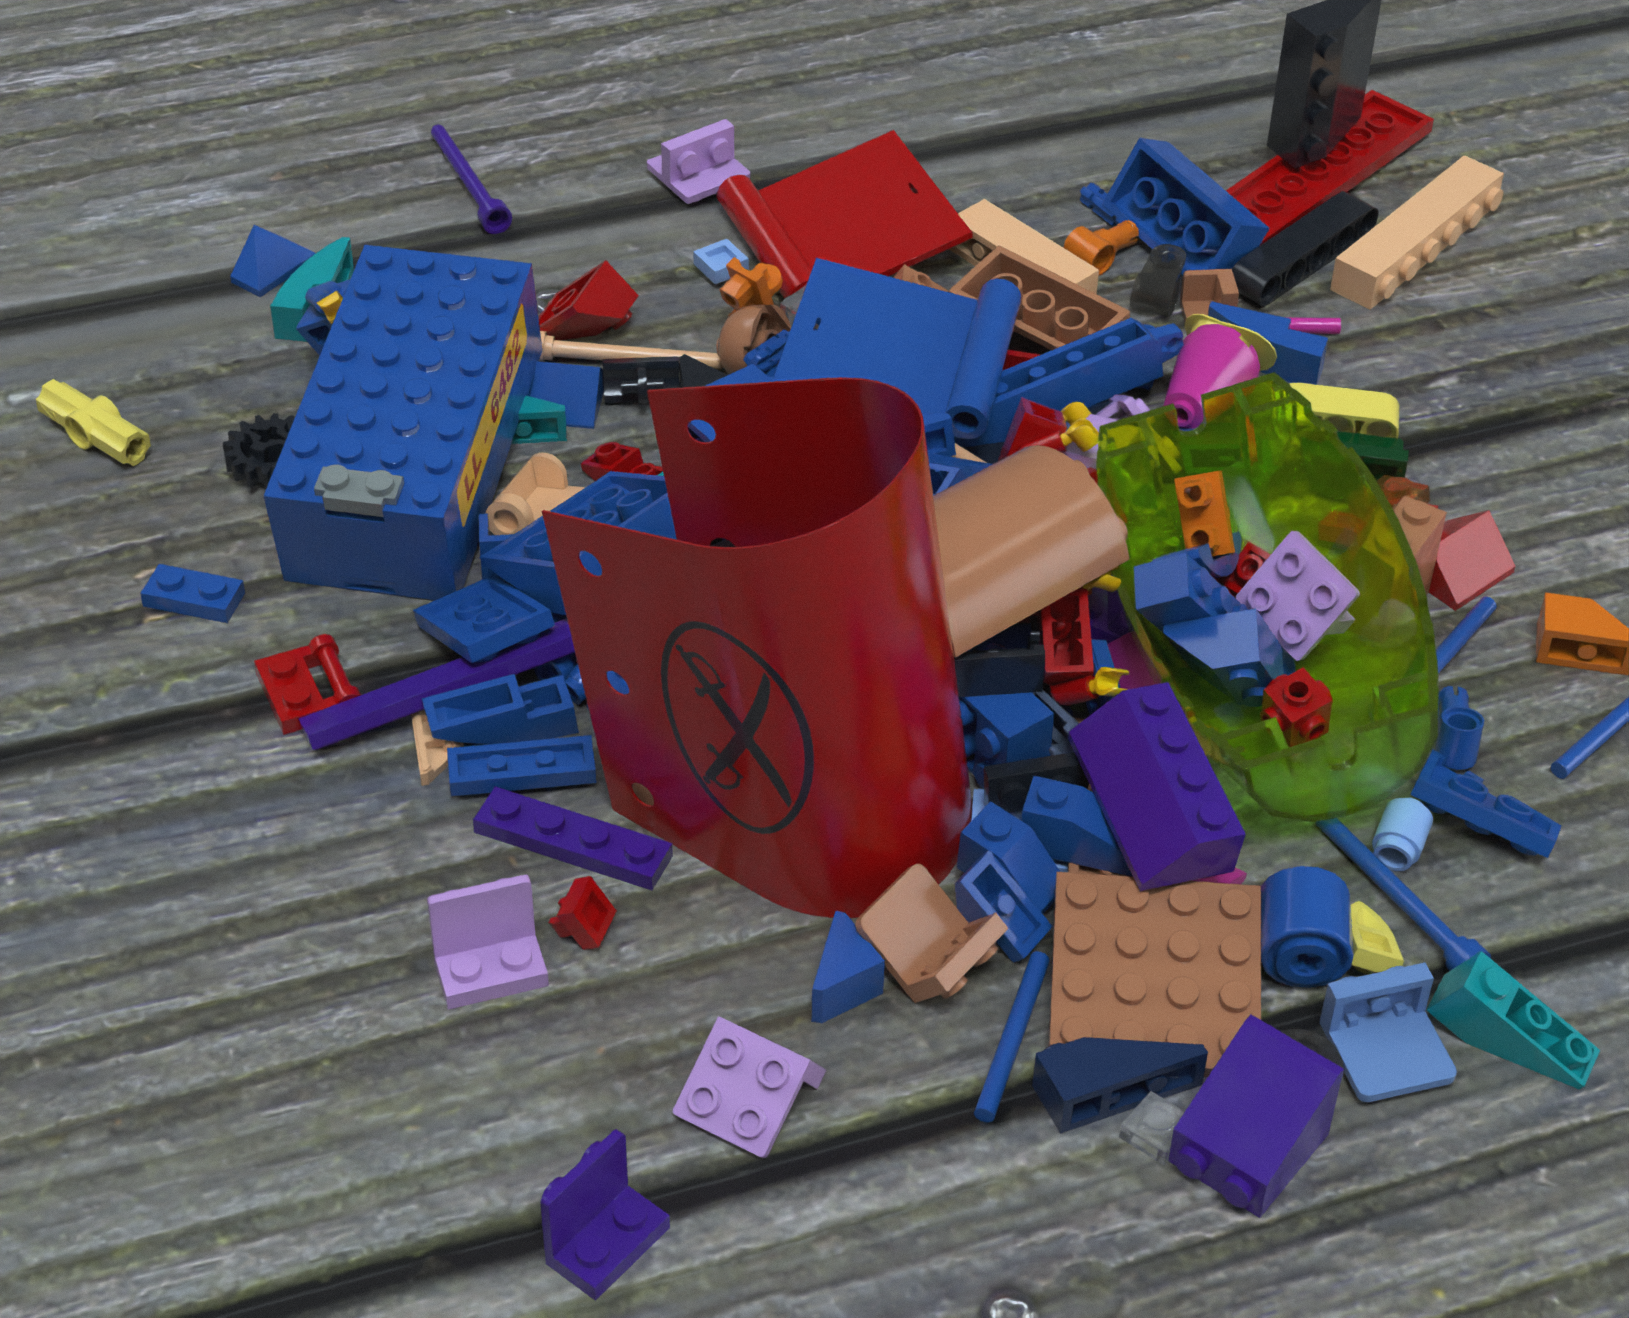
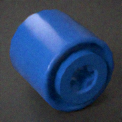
M1298 866L1283 869L1269 876L1261 885V964L1264 971L1277 982L1303 988L1328 985V983L1342 978L1351 968L1354 956L1350 893L1346 883L1335 873L1319 867Z

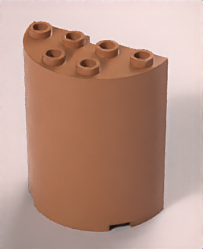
M1040 445L1025 447L933 496L954 657L963 654L1130 560L1126 544L1128 536L1126 525L1121 518L1116 516L1110 502L1089 475L1086 466L1081 461L1072 460L1053 448Z

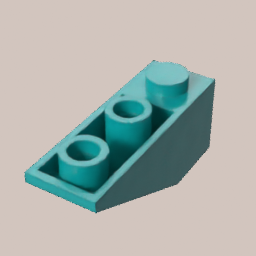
M1482 951L1443 976L1426 1011L1465 1043L1579 1090L1585 1086L1600 1052V1049Z

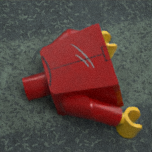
M1021 397L998 461L1025 447L1036 445L1046 446L1064 453L1067 451V445L1074 442L1082 452L1088 451L1099 442V432L1086 419L1092 413L1081 402H1072L1061 411H1057ZM1066 421L1070 424V427L1068 429L1065 423Z
M1119 566L1036 612L1034 631H1040L1039 645L1043 644L1045 650L1043 690L1049 693L1050 697L1060 705L1068 706L1094 700L1099 695L1115 697L1121 691L1128 690L1118 688L1120 677L1129 674L1128 670L1101 667L1096 675L1093 676L1094 665L1088 596L1092 594L1093 587L1109 592L1116 591L1121 584V579L1111 576V574Z

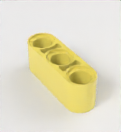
M1289 383L1279 389L1277 394L1275 428L1284 437L1308 441H1317L1319 429L1398 438L1399 403L1395 397L1383 392L1306 383Z

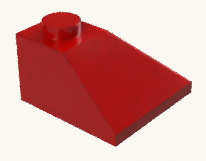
M605 260L553 296L539 315L540 331H546L547 335L554 336L555 340L561 341L596 336L609 327L617 330L632 316L633 313L629 309L639 295Z

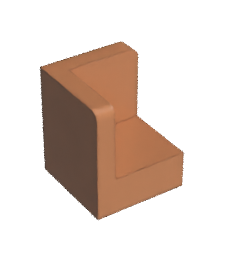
M1232 269L1187 270L1183 273L1179 303L1185 322L1187 317L1192 314L1208 316L1211 301L1237 307L1239 291Z

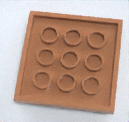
M1056 872L1049 1046L1056 1043L1065 1044L1083 1037L1203 1044L1208 1051L1204 1077L1207 1078L1249 1015L1251 1014L1261 1020V886L1187 881L1140 891L1134 877Z

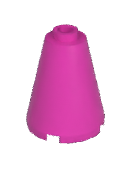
M1206 324L1196 328L1195 331L1185 337L1183 340L1184 345L1176 358L1163 405L1166 418L1174 426L1195 429L1245 396L1253 388L1258 380L1260 370L1258 355L1252 344L1248 348L1239 338L1241 334L1238 331L1220 324Z

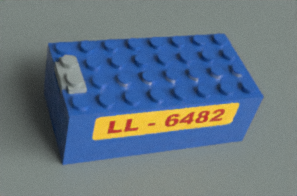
M364 245L263 496L284 581L437 600L464 587L479 542V514H485L487 508L492 503L519 422L518 413L525 396L528 395L535 374L536 363L539 361L543 350L532 263Z

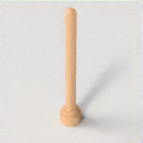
M540 331L543 349L539 359L540 362H545V360L553 361V357L603 361V359L681 357L683 354H686L716 370L724 368L717 353L555 340L554 336L547 335L546 331Z

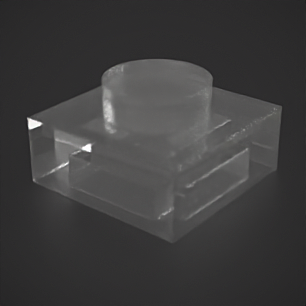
M1150 1091L1121 1124L1119 1138L1164 1165L1169 1159L1174 1127L1184 1114V1111Z

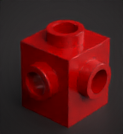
M1304 667L1290 675H1280L1263 689L1262 711L1260 712L1261 721L1266 730L1277 739L1288 754H1291L1329 732L1331 707L1333 704L1332 695L1327 686L1320 680L1315 681Z

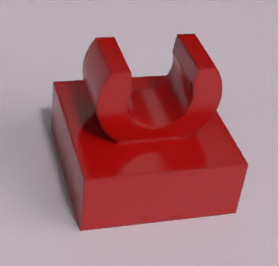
M591 876L576 878L567 896L561 898L558 902L561 908L557 917L550 918L548 923L559 937H569L572 935L583 950L599 948L617 910Z

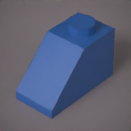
M990 801L960 833L957 868L965 873L983 852L990 850L1042 914H1044L1054 903L1056 872H1060V870L1029 825Z

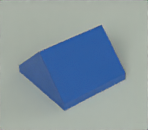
M537 361L535 374L527 396L565 405L566 426L594 429L604 395L603 369L593 366Z

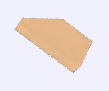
M425 710L411 714L421 785L424 786L429 785L448 767L447 748L464 747V743L433 738Z

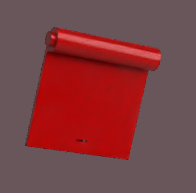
M894 130L763 189L757 190L750 178L745 175H734L724 180L717 191L719 203L758 261L774 265L780 270L783 282L779 292L791 310L796 313L816 258L890 276L897 273L904 264L910 267L973 238L970 228Z

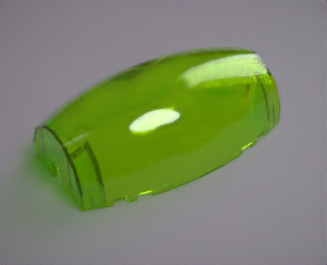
M1275 372L1202 394L1203 422L1197 428L1190 431L1179 429L1176 408L1173 403L1101 425L1099 427L1096 463L1098 486L1110 502L1116 516L1121 518L1126 525L1128 532L1126 544L1130 560L1119 565L1117 570L1111 571L1112 576L1121 579V584L1116 592L1129 632L1150 676L1156 684L1169 682L1201 747L1209 757L1269 815L1307 822L1345 817L1383 801L1421 771L1438 737L1439 716L1438 662L1433 622L1430 618L1426 591L1416 559L1397 515L1376 479L1353 447L1347 449L1340 441L1334 425L1329 420L1322 422L1312 412L1311 402L1297 390L1293 389L1289 383ZM1222 471L1227 505L1230 511L1232 532L1240 531L1242 539L1241 551L1249 541L1272 554L1291 531H1299L1359 590L1360 596L1347 610L1356 619L1344 633L1325 635L1304 660H1295L1296 671L1304 667L1315 681H1322L1332 695L1333 704L1331 707L1329 732L1318 739L1289 747L1276 717L1261 721L1260 712L1262 711V706L1249 707L1238 705L1193 672L1167 637L1136 610L1134 566L1153 562L1152 559L1165 554L1185 550L1174 482L1175 478Z

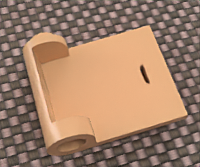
M536 453L530 457L487 508L489 530L494 535L515 534L543 516V510H552L585 487L568 486L567 471L563 463L552 454Z

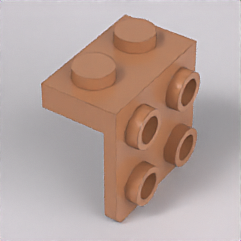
M921 864L908 867L857 918L855 923L859 934L864 940L871 943L885 960L886 968L914 1003L941 995L943 999H947L957 993L968 981L965 977L967 971L972 966L977 967L991 958L998 950L995 942L1008 930V927L997 913L968 923L932 875Z

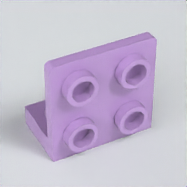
M528 875L502 878L485 884L449 890L427 898L434 963L448 1010L549 986L548 972L535 935L532 886Z
M718 1016L673 1108V1113L761 1158H766L802 1084L805 1083L818 1089L826 1069L810 1059Z

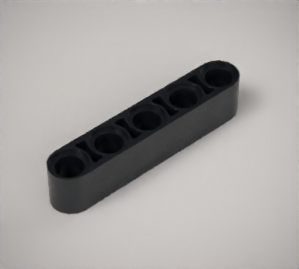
M1342 191L1242 257L1234 265L1232 272L1239 294L1260 306L1265 307L1336 259L1337 256L1374 228L1378 220V209L1347 192Z

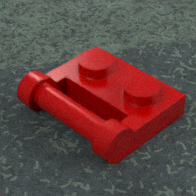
M321 634L314 637L309 645L254 660L256 675L283 735L302 730L299 718L361 695L359 689L350 684L338 658L339 648L334 637L329 634ZM322 666L334 691L332 697L322 698L309 671L310 668Z

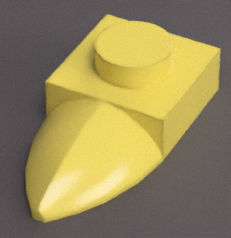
M1357 901L1351 904L1354 948L1352 966L1368 975L1386 971L1391 967L1402 966L1404 959L1389 926L1363 902Z

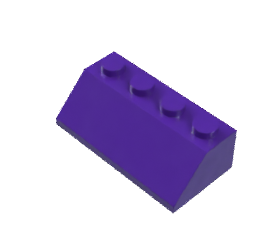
M1169 682L1123 690L1069 731L1068 740L1140 891L1234 872L1246 833Z

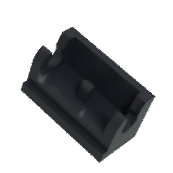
M1040 631L1029 632L1028 648L1000 650L996 648L985 651H970L954 657L959 697L1042 692L1045 650L1043 644L1039 645Z

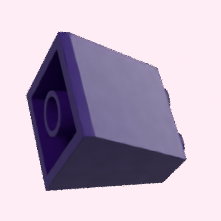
M1250 1014L1174 1127L1168 1161L1177 1166L1185 1176L1198 1179L1222 1194L1232 1205L1244 1208L1261 1218L1329 1135L1344 1068Z

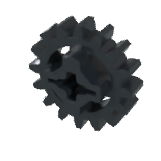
M273 413L270 420H264L260 415L255 416V423L249 424L241 421L239 423L240 431L230 430L228 432L229 441L223 442L224 459L227 472H233L236 482L246 478L247 487L252 488L260 482L263 483L266 490L295 416L290 415L283 420L279 419L278 413Z

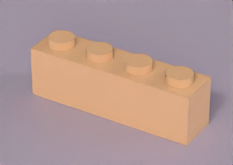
M986 199L958 213L972 231L973 238L949 250L972 265L976 266L1000 245L1097 294L1099 270Z

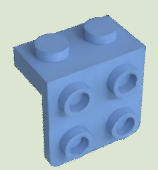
M1426 963L1406 967L1395 966L1383 972L1359 977L1348 976L1336 982L1328 983L1319 1023L1341 1067L1344 1068V1073L1357 1098L1363 1102H1373L1449 1085L1455 1080L1456 1067L1425 1012L1434 980Z

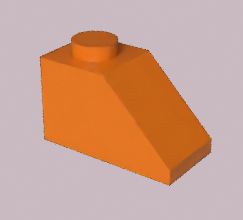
M1545 592L1536 627V663L1629 675V628L1593 599Z

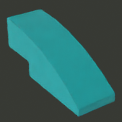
M341 237L314 254L292 273L279 289L270 305L275 339L307 342L296 330L299 321L310 306L305 298L308 289L327 281L340 283L351 278L354 265L349 237Z

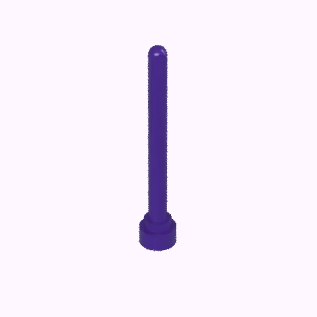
M434 125L431 129V135L479 206L477 217L483 228L491 234H498L507 230L512 223V213L502 200L494 199L490 196L446 129L442 125Z

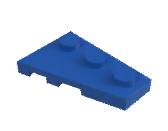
M1434 749L1432 750L1410 794L1411 796L1418 798L1430 811L1440 814L1448 812L1464 819L1465 824L1478 833L1485 835L1494 833L1509 840L1512 847L1524 854L1531 856L1540 854L1546 858L1549 857L1562 825L1513 796H1493L1489 793L1488 788L1482 784L1484 779L1471 771H1466L1464 775L1456 774L1443 766L1447 757Z

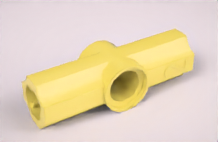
M52 379L42 386L40 395L36 398L38 411L65 427L68 436L79 448L86 450L94 445L122 464L128 463L133 467L145 459V454L151 446L149 434L123 419L117 407L107 397L100 395L92 400L65 382L60 383Z

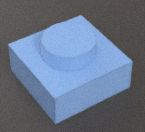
M728 239L693 251L694 265L714 284L730 279L726 264L733 257L739 259L741 266L749 270V258Z

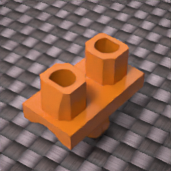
M733 257L726 264L730 279L719 289L722 299L728 305L735 308L728 317L742 307L774 305L772 296L779 291L783 282L780 270L774 265L759 263L750 271L741 266L739 259Z
M1222 471L1175 478L1174 482L1185 549L1209 543L1212 556L1235 553L1230 511L1227 505Z

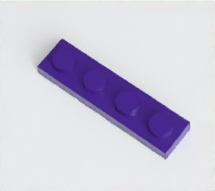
M494 787L473 818L474 833L651 891L673 857V846L670 842L498 787Z

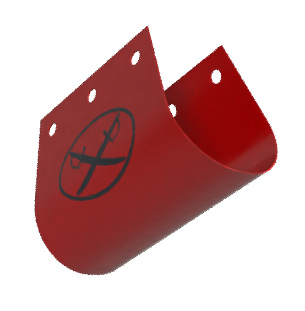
M846 377L647 390L677 540L546 510L542 511L613 811L663 840L672 843L675 847L763 898L787 909L804 914L833 918L835 911L846 913L849 918H858L908 867L915 864L923 865L935 881L940 884L957 863L960 833L972 819V797L925 427L919 406L908 394L889 384L869 379ZM693 420L706 421L714 428L715 439L706 443L697 441L688 431L689 422ZM723 538L732 542L735 547L710 546L714 539ZM580 551L591 553L599 561L602 567V575H593L583 566L579 557ZM608 671L618 673L626 681L629 687L628 694H622L611 686L607 678ZM633 783H639L649 790L654 799L653 805L645 804L636 796L633 791Z

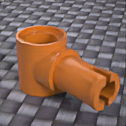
M1125 220L1108 230L1102 228L1094 232L1084 226H1080L1068 235L1063 248L1097 268L1099 275H1102L1111 267L1117 251L1137 243L1138 239L1136 237L1139 236V230L1136 224L1130 220Z

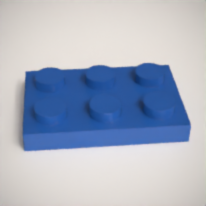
M495 575L413 610L417 624L421 629L471 663L492 660L499 655L500 650L516 643L532 642L540 637L542 631L555 626L549 608Z

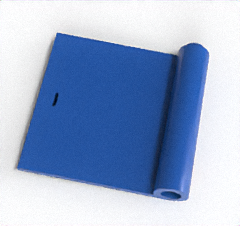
M816 258L772 382L839 377L879 381L894 386L908 394L917 403L922 413L949 414L952 419L954 437L961 439L978 438L984 434L988 426L1021 303V293L1018 287L1008 280L992 279L983 284L978 300Z

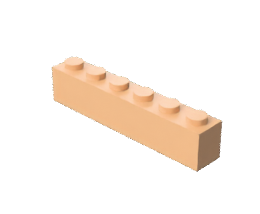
M1465 155L1462 156L1336 257L1330 290L1369 310L1384 298L1388 299L1391 297L1395 289L1406 280L1410 281L1426 263H1432L1443 249L1448 245L1452 246L1455 244L1461 234L1469 228H1474L1489 211L1497 209L1504 193L1501 189L1504 173Z

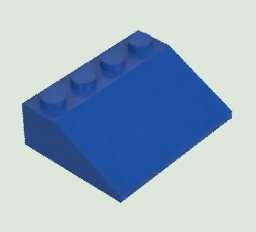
M610 471L550 510V512L677 540L664 476ZM543 516L480 556L483 566L549 608L551 612L566 615ZM580 551L579 557L583 566L593 575H602V567L599 561L591 553Z

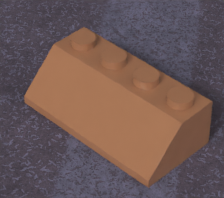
M1000 245L948 291L978 300L983 284L989 280L1005 279L1012 282L1021 293V303L1013 331L1050 350L1130 318L1129 310Z

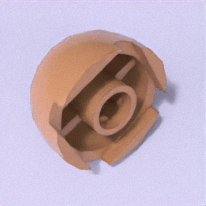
M751 305L742 307L727 318L717 340L716 349L728 375L747 367L743 359L748 352L782 330H791L790 322L781 308L777 305Z

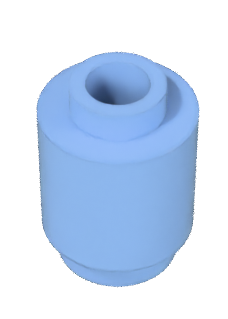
M1396 798L1386 804L1372 840V846L1374 849L1373 854L1390 870L1405 871L1419 860L1433 824V816L1429 809L1414 798Z

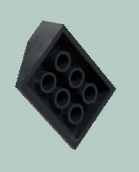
M1325 0L1287 13L1267 146L1293 168L1325 158L1361 118L1382 0Z

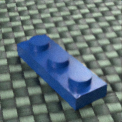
M592 735L447 748L451 796L491 793L494 787L515 791L596 783Z

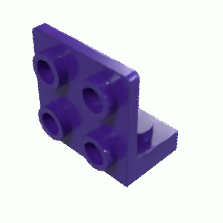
M617 1129L613 1130L602 1142L596 1141L591 1144L584 1152L580 1162L564 1177L560 1176L551 1181L543 1192L540 1201L546 1265L595 1301L670 1229V1215L628 1186L626 1135Z

